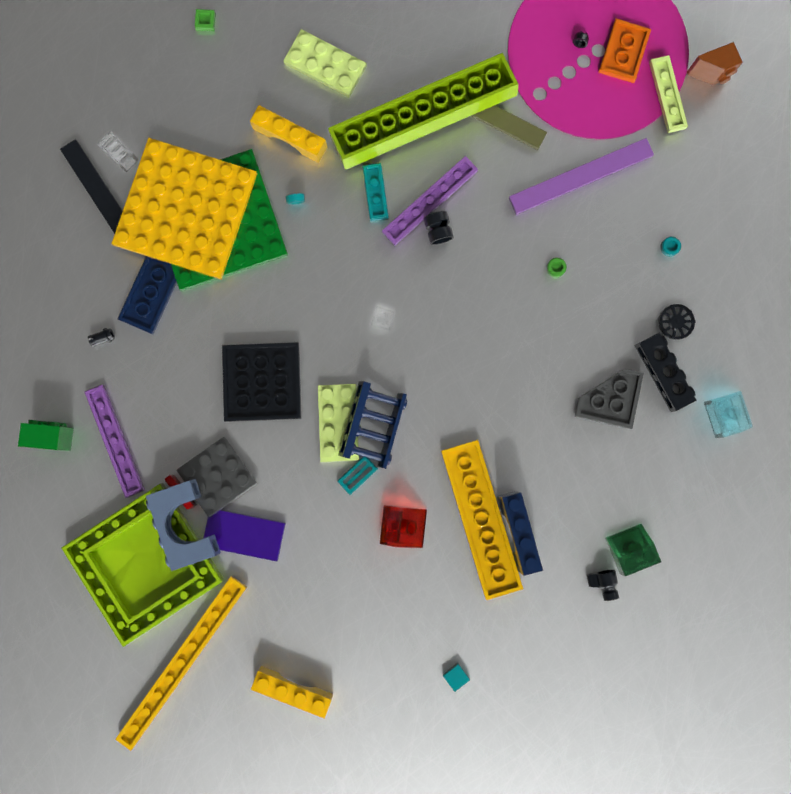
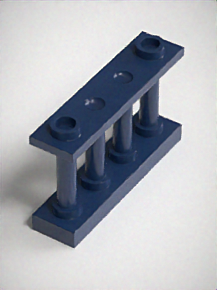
M359 381L338 456L350 459L351 455L356 454L379 461L377 466L386 469L392 459L390 453L402 410L407 405V394L398 393L395 398L372 391L370 388L371 383ZM372 398L394 405L392 415L388 416L368 410L365 407L366 400ZM368 417L388 423L386 435L361 428V418ZM360 435L384 442L381 453L356 447V444H354L356 436Z

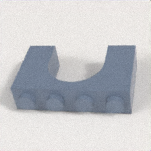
M196 479L146 496V506L152 513V523L158 531L159 544L164 549L166 554L165 562L171 571L221 553L215 534L197 541H184L172 529L171 519L176 508L202 497Z

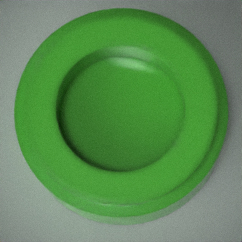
M553 258L547 264L548 274L555 278L562 276L567 268L565 261L561 258Z

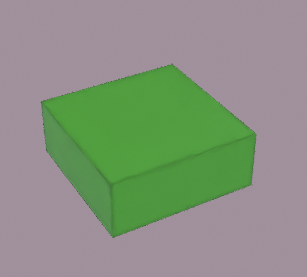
M196 9V31H215V10Z

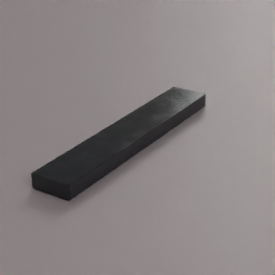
M75 139L60 150L115 234L123 210L79 142Z

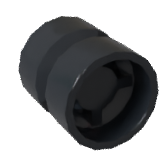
M446 211L435 212L424 217L426 229L430 230L428 237L431 245L442 244L454 238L452 228L448 226L450 221Z

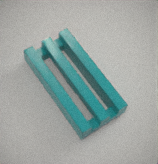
M362 457L337 482L351 495L378 468L369 458ZM366 461L367 464L345 484L343 480ZM371 466L372 470L353 488L349 489L348 486Z

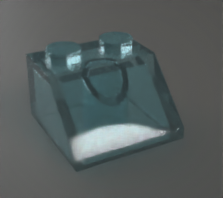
M741 391L704 402L715 438H724L753 427Z

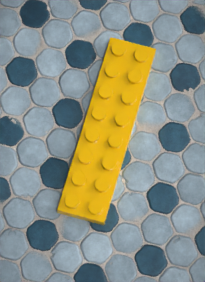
M476 440L442 450L443 460L485 599L490 600L523 590L479 441Z

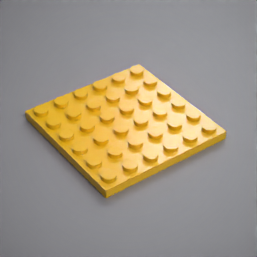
M148 137L111 244L222 280L255 183L257 171Z

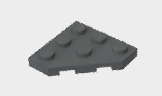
M623 369L578 398L574 417L633 429L644 373L629 369Z

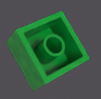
M28 420V423L20 424L18 447L71 451L74 428L67 427V423Z

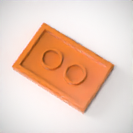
M616 18L598 73L634 83L651 29Z

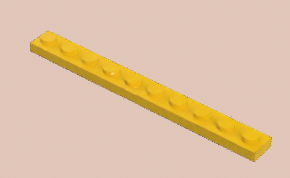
M233 576L228 579L115 740L130 751L135 747L247 588L246 585Z

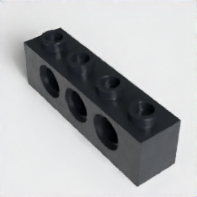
M659 332L634 346L670 412H675L697 401L695 398L696 394L694 389L688 386L684 371L679 369L676 364V356L669 351L666 338L663 335L661 336ZM655 350H657V351H659V352L661 353V359H660V360H658V359L655 358V356H654V351H655ZM664 367L669 368V377L663 373ZM674 384L679 386L678 394L673 391Z

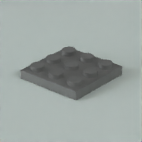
M225 437L176 470L184 482L196 479L202 496L196 500L209 518L257 485V482Z

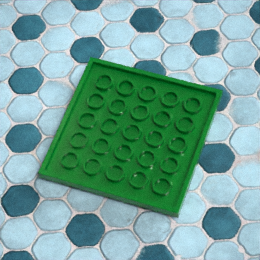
M250 149L220 159L257 171L255 183L223 277L288 256L253 150ZM171 264L180 291L217 280V278Z

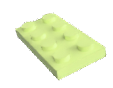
M302 29L283 60L285 65L348 98L351 96L367 67L366 62Z
M356 384L318 385L320 462L359 460V455L356 454L351 455L350 459L338 456L354 401ZM356 436L354 444H356V447H359L358 437Z

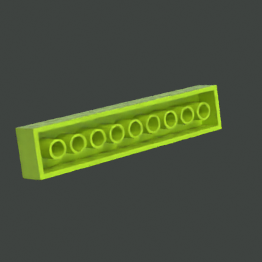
M502 52L333 125L328 130L345 170L517 96L518 82Z

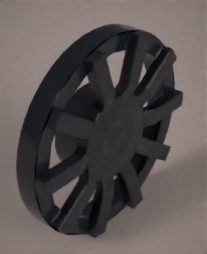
M673 304L661 312L658 323L661 332L666 337L680 340L692 333L696 321L689 308L681 304ZM675 308H680L678 314H676ZM671 309L673 316L667 313L666 311ZM685 310L687 313L682 316V311ZM666 315L669 317V320H663V316ZM689 315L691 320H685L684 318ZM663 323H668L669 327L664 329ZM685 323H691V327L689 328ZM682 327L688 330V332L685 335L683 333ZM673 329L672 335H670L667 331ZM677 330H679L681 336H675Z

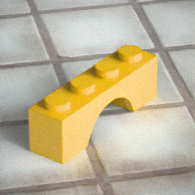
M258 105L250 120L253 130L269 138L275 137L287 142L302 155L317 163L320 162L327 149L326 139Z
M263 666L257 671L251 690L324 719L333 697L332 693L317 687H305L293 683L281 676L280 673Z

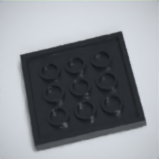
M299 342L222 345L224 422L302 419Z

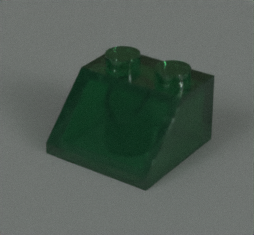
M642 524L605 538L619 573L625 577L661 563L655 544Z

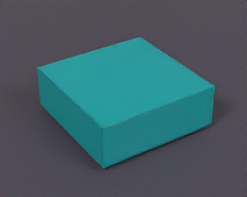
M459 663L443 674V677L454 692L470 681V678Z

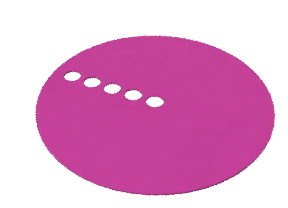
M524 0L514 17L508 40L509 66L518 82V91L526 104L536 115L552 127L573 136L587 139L622 137L639 131L654 122L662 115V110L649 64L650 60L670 56L679 91L683 85L689 63V43L686 28L672 0ZM616 18L651 29L634 83L598 73L603 56L596 57L592 54V47L596 44H600L606 49ZM579 31L587 32L589 35L588 45L585 48H578L573 44L574 36ZM581 55H586L590 58L591 63L586 68H582L577 64V59ZM566 66H572L576 70V75L571 79L563 76L562 70ZM551 77H558L561 80L560 88L556 90L551 89L548 86V80ZM536 88L545 89L547 96L544 100H536L534 98L533 91Z

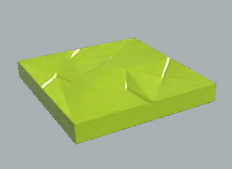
M164 483L158 484L61 548L123 647L225 580L211 558L173 571L167 566L165 562L166 554L159 544L158 531L152 523V513L146 506V496L167 489ZM177 507L171 519L174 533L184 541L199 540L185 516Z

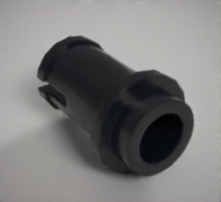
M104 328L101 332L89 335L88 339L91 340L88 341L92 347H95L105 342H112L115 336L111 328Z

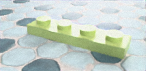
M670 56L651 59L649 64L667 133L684 130L688 127Z

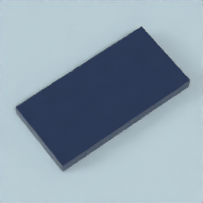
M146 256L118 316V320L152 335L154 334L177 284L170 263Z

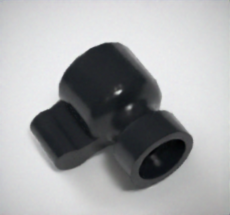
M604 570L587 574L589 587H597L604 590L602 593L604 601L619 598L618 590L615 589V586L618 584L615 570Z

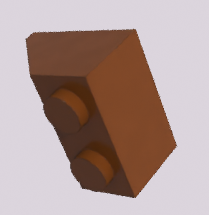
M734 42L699 55L688 69L687 74L711 85L716 83L724 84L738 71L737 69L743 62Z

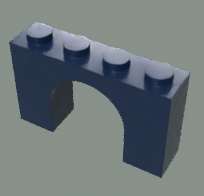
M514 491L497 496L502 515L506 517L515 546L513 556L517 570L523 576L543 571L522 493Z

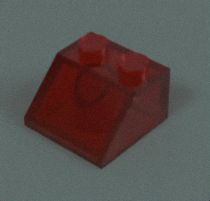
M384 505L380 544L392 547L423 548L427 509Z

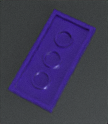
M220 510L210 518H207L203 538L215 534L219 549L222 551L277 562L286 523Z

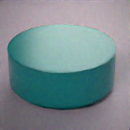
M302 193L286 196V203L288 205L305 202V196Z
M668 237L661 243L660 248L665 256L672 257L681 250V243L676 237Z

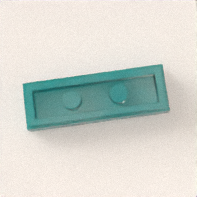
M381 163L363 165L370 222L388 220Z

